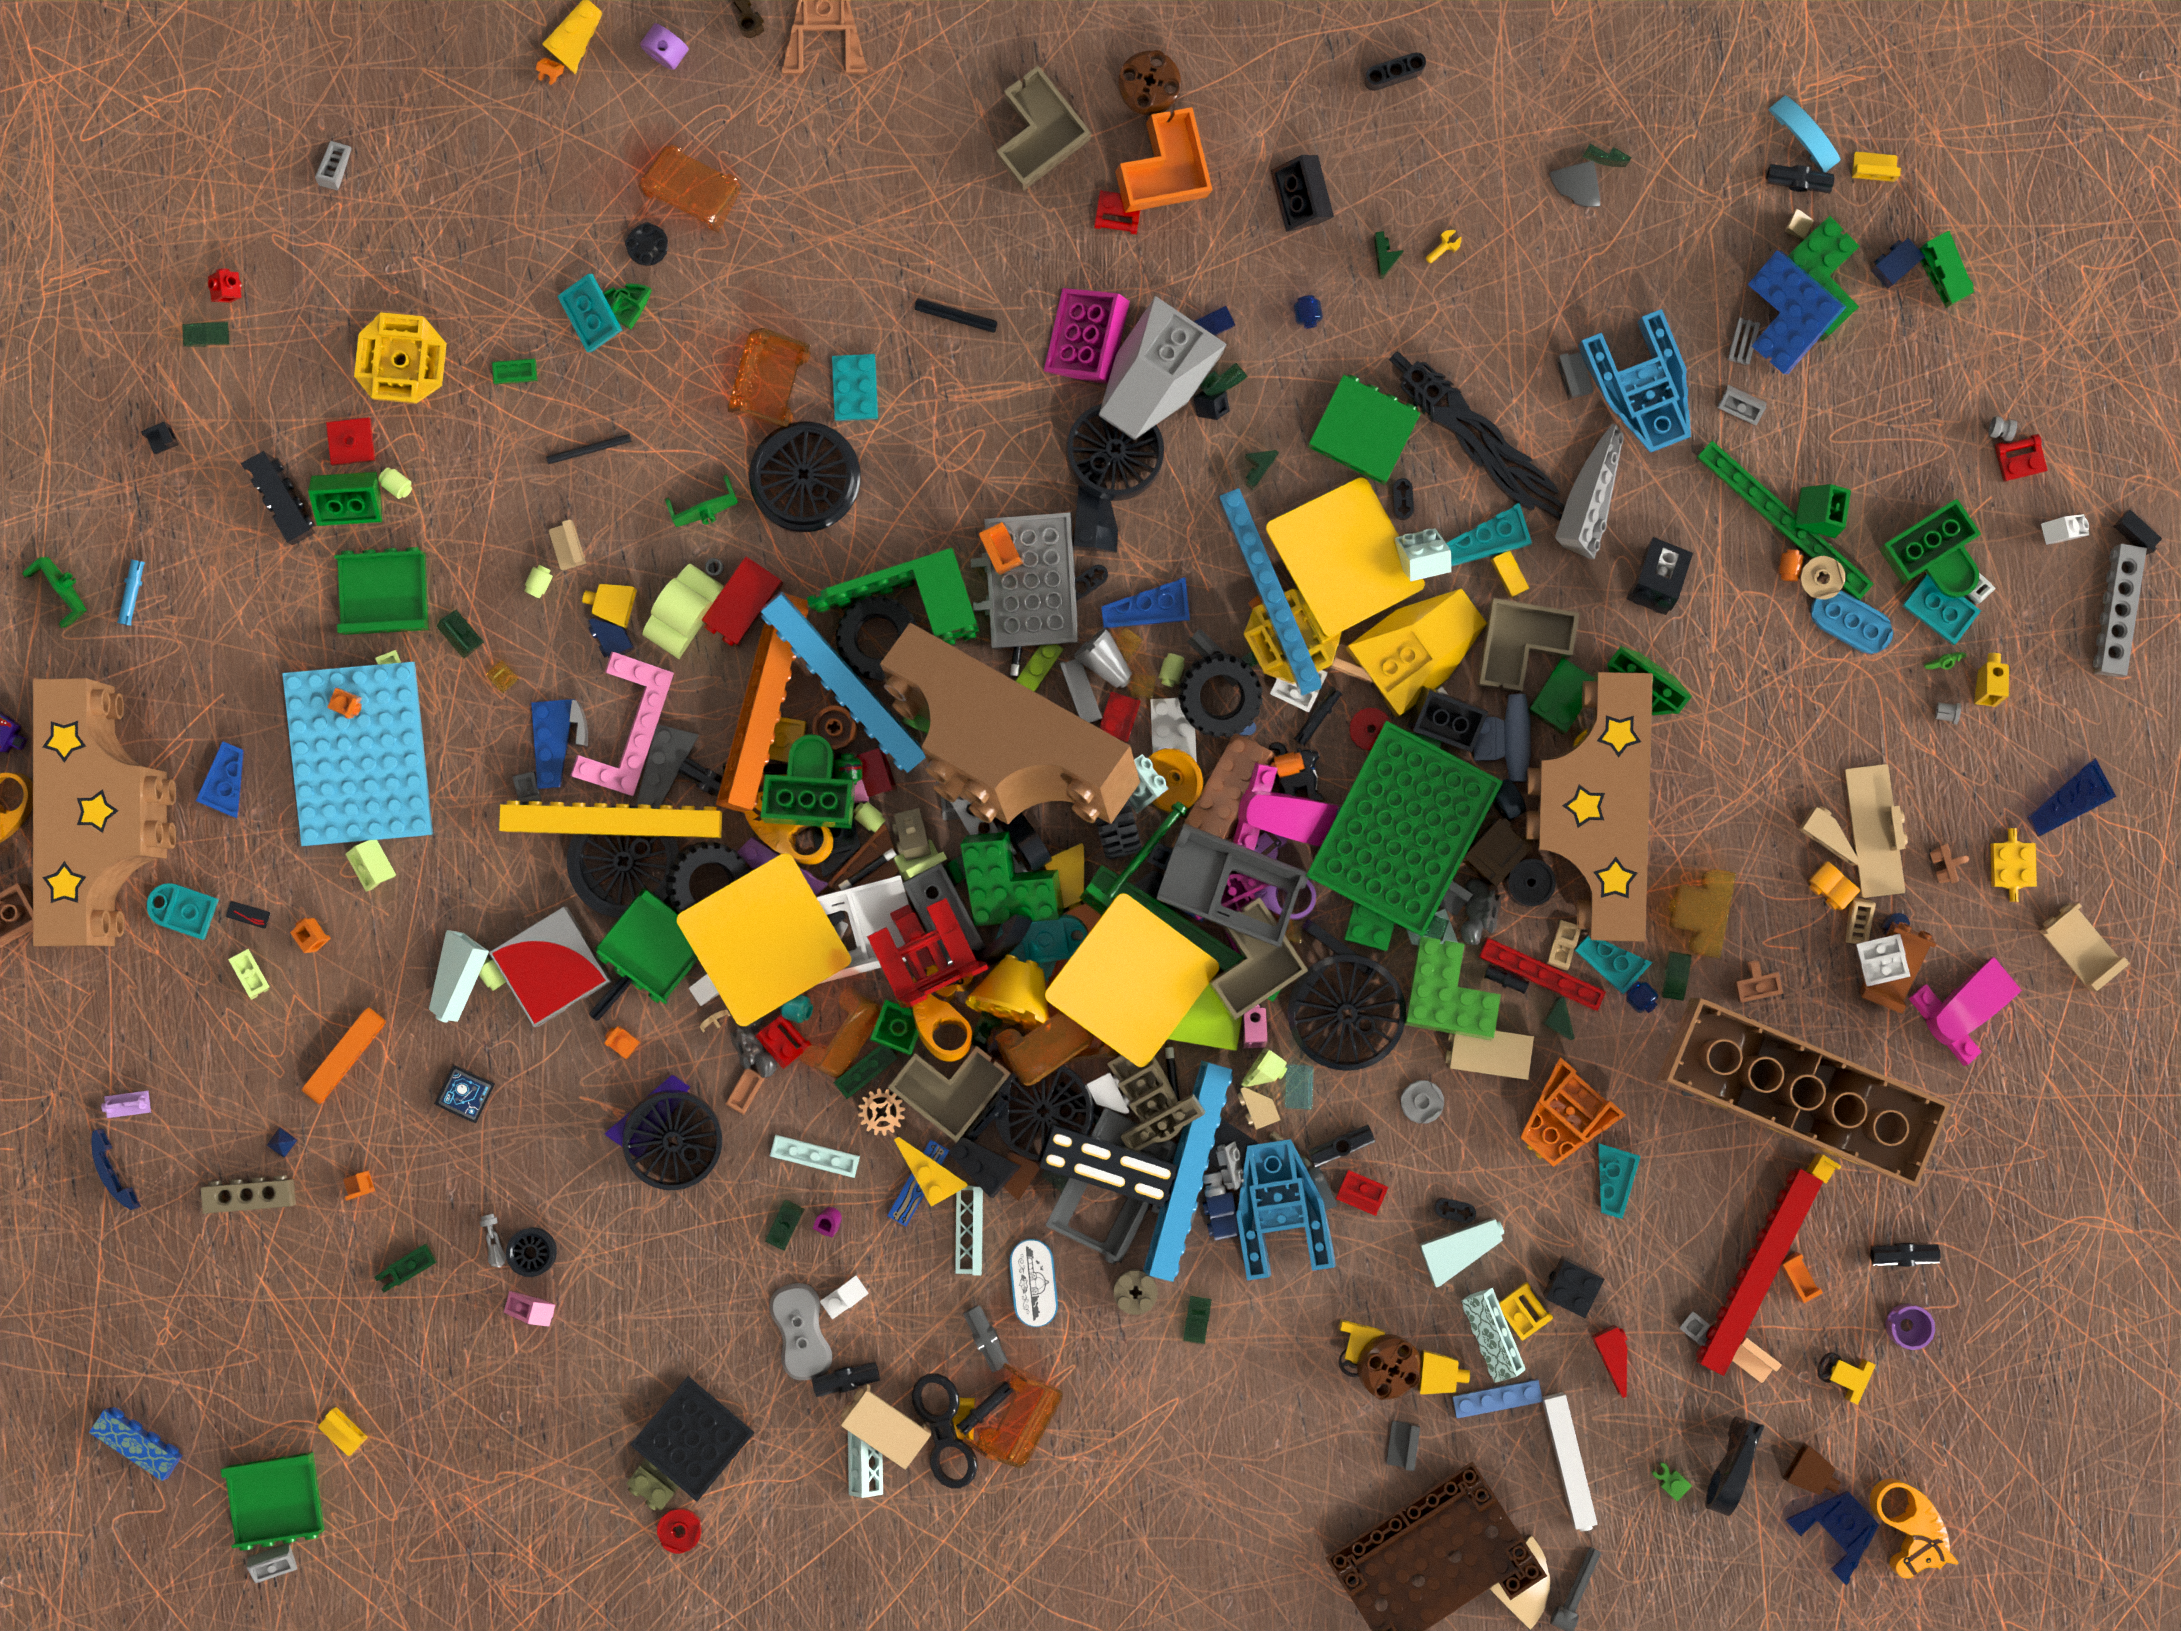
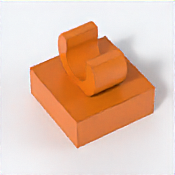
M545 57L537 62L535 70L540 71L538 75L540 81L545 78V74L549 75V84L552 85L556 82L557 77L563 74L565 65Z

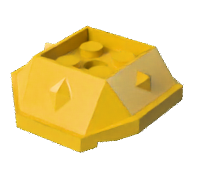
M380 312L358 335L354 377L373 400L417 404L442 386L447 343L424 316ZM405 356V363L397 365L398 358Z
M1290 589L1284 592L1317 672L1331 666L1340 641L1341 632L1331 637L1324 635L1300 591ZM1260 604L1252 610L1244 631V637L1264 674L1295 684L1265 609Z

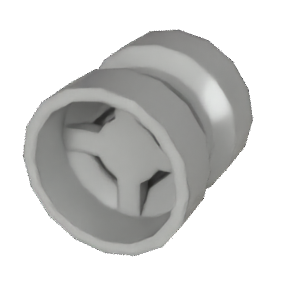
M1994 416L1989 426L1988 436L1993 438L2000 436L2003 440L2011 442L2016 433L2017 421L2012 419L2007 421L2003 420L2002 417Z
M1221 1171L1203 1174L1202 1179L1206 1187L1204 1190L1205 1197L1227 1193L1225 1186L1222 1184L1223 1177Z

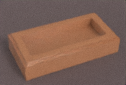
M752 1068L745 1069L725 1104L745 1115L765 1078H762L759 1072Z

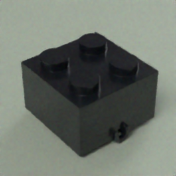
M1561 1256L1555 1270H1552L1549 1275L1550 1280L1543 1296L1546 1300L1586 1318L1605 1279L1600 1273Z

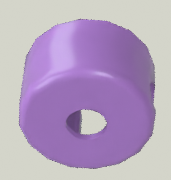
M657 23L653 24L645 37L640 41L641 48L651 58L670 70L676 69L689 50L682 40Z
M1909 1303L1900 1304L1894 1307L1887 1315L1885 1322L1886 1332L1889 1338L1897 1345L1910 1350H1916L1927 1346L1933 1339L1935 1323L1931 1314L1924 1308ZM1910 1319L1912 1321L1913 1327L1910 1331H1903L1900 1324L1902 1320Z

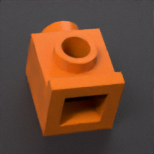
M315 918L299 920L295 924L296 927L290 932L304 953L317 952L331 939L329 935L324 933Z

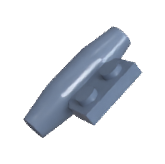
M1525 694L1508 695L1504 721L1497 717H1486L1474 746V761H1496L1505 756L1509 780L1512 782H1526L1527 769L1530 766L1531 720Z

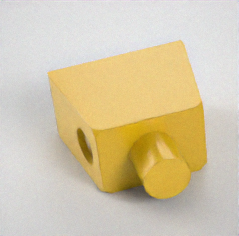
M599 584L597 593L585 590L582 603L593 605V615L627 629L637 589L632 586Z
M1988 653L1987 662L1978 670L1974 704L1996 707L2009 696V665L2001 663V654Z
M1422 1350L1418 1392L1420 1394L1456 1392L1457 1382L1469 1383L1470 1370L1458 1369L1459 1363L1455 1358Z

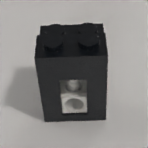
M1653 537L1645 549L1636 580L1629 590L1626 599L1637 605L1649 608L1656 613L1667 615L1668 611H1671L1679 600L1693 553Z

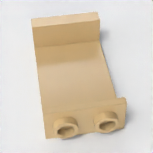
M2067 903L2059 910L2061 913L2057 917H2051L2043 923L2044 927L2040 930V933L2089 991H2098L2130 963L2125 957H2118L2079 911V908L2082 907L2080 903Z
M1495 1031L1494 1038L1490 1041L1449 1033L1448 1042H1451L1450 1051H1446L1445 1063H1448V1068L1528 1080L1534 1036Z
M866 1384L863 1389L859 1388L853 1397L855 1401L850 1407L847 1405L840 1415L842 1417L841 1426L906 1470L931 1436V1429L925 1423L922 1426L918 1425L871 1393V1386Z

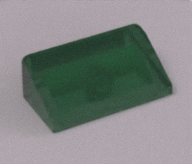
M457 610L442 618L437 625L439 631L463 659L484 643Z

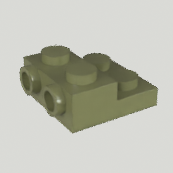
M646 1458L626 1483L630 1486L628 1488L629 1492L636 1497L642 1495L647 1499L646 1505L653 1510L657 1508L662 1510L679 1488L678 1485Z

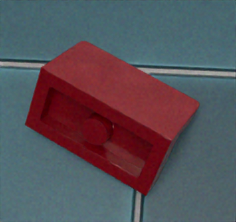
M880 748L855 756V758H859L862 761V781L868 797L897 789L887 756Z

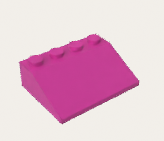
M1062 288L1044 371L1084 381L1108 384L1115 357L1120 347L1130 301L1118 293Z

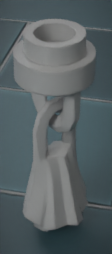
M494 1214L481 1217L480 1226H487L488 1230L486 1235L488 1263L498 1268L502 1267L505 1263L506 1255L500 1245L498 1234L494 1232L492 1226L498 1223L497 1217L495 1218ZM495 1237L496 1244H491L490 1238L493 1239Z

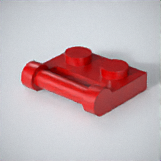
M1100 190L1094 229H1101L1102 227L1128 231L1130 234L1137 235L1141 210L1125 213L1120 193ZM1103 214L1131 218L1132 223L1102 218Z
M2039 434L2006 444L2003 442L1995 444L2004 482L2048 471ZM2030 446L2033 449L2032 453L2011 458L2006 456V452Z
M782 1014L755 1036L783 1069L812 1046L809 1040L806 1041L789 1020L782 1017ZM780 1024L795 1040V1042L800 1046L798 1049L795 1048V1046L778 1028Z

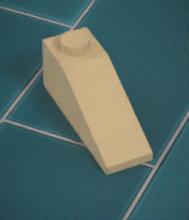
M1822 806L1820 808H1812L1798 830L1851 866L1858 865L1860 861L1836 819L1830 816L1832 813Z

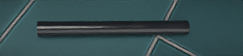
M629 433L546 456L549 465L632 442Z

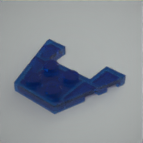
M1848 1491L1785 1520L1799 1536H1802L1817 1521L1847 1553L1831 1568L1832 1572L1845 1585L1849 1583L1850 1576L1854 1569L1857 1568L1864 1550L1869 1546L1879 1527L1876 1520Z

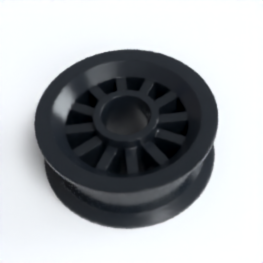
M530 1227L517 1232L511 1237L506 1247V1259L510 1268L515 1273L524 1277H535L546 1272L552 1267L557 1256V1246L553 1237L547 1231L537 1227ZM543 1241L545 1245L540 1247V1244ZM529 1246L536 1249L535 1258L527 1255L526 1251ZM546 1248L547 1252H542V1249Z

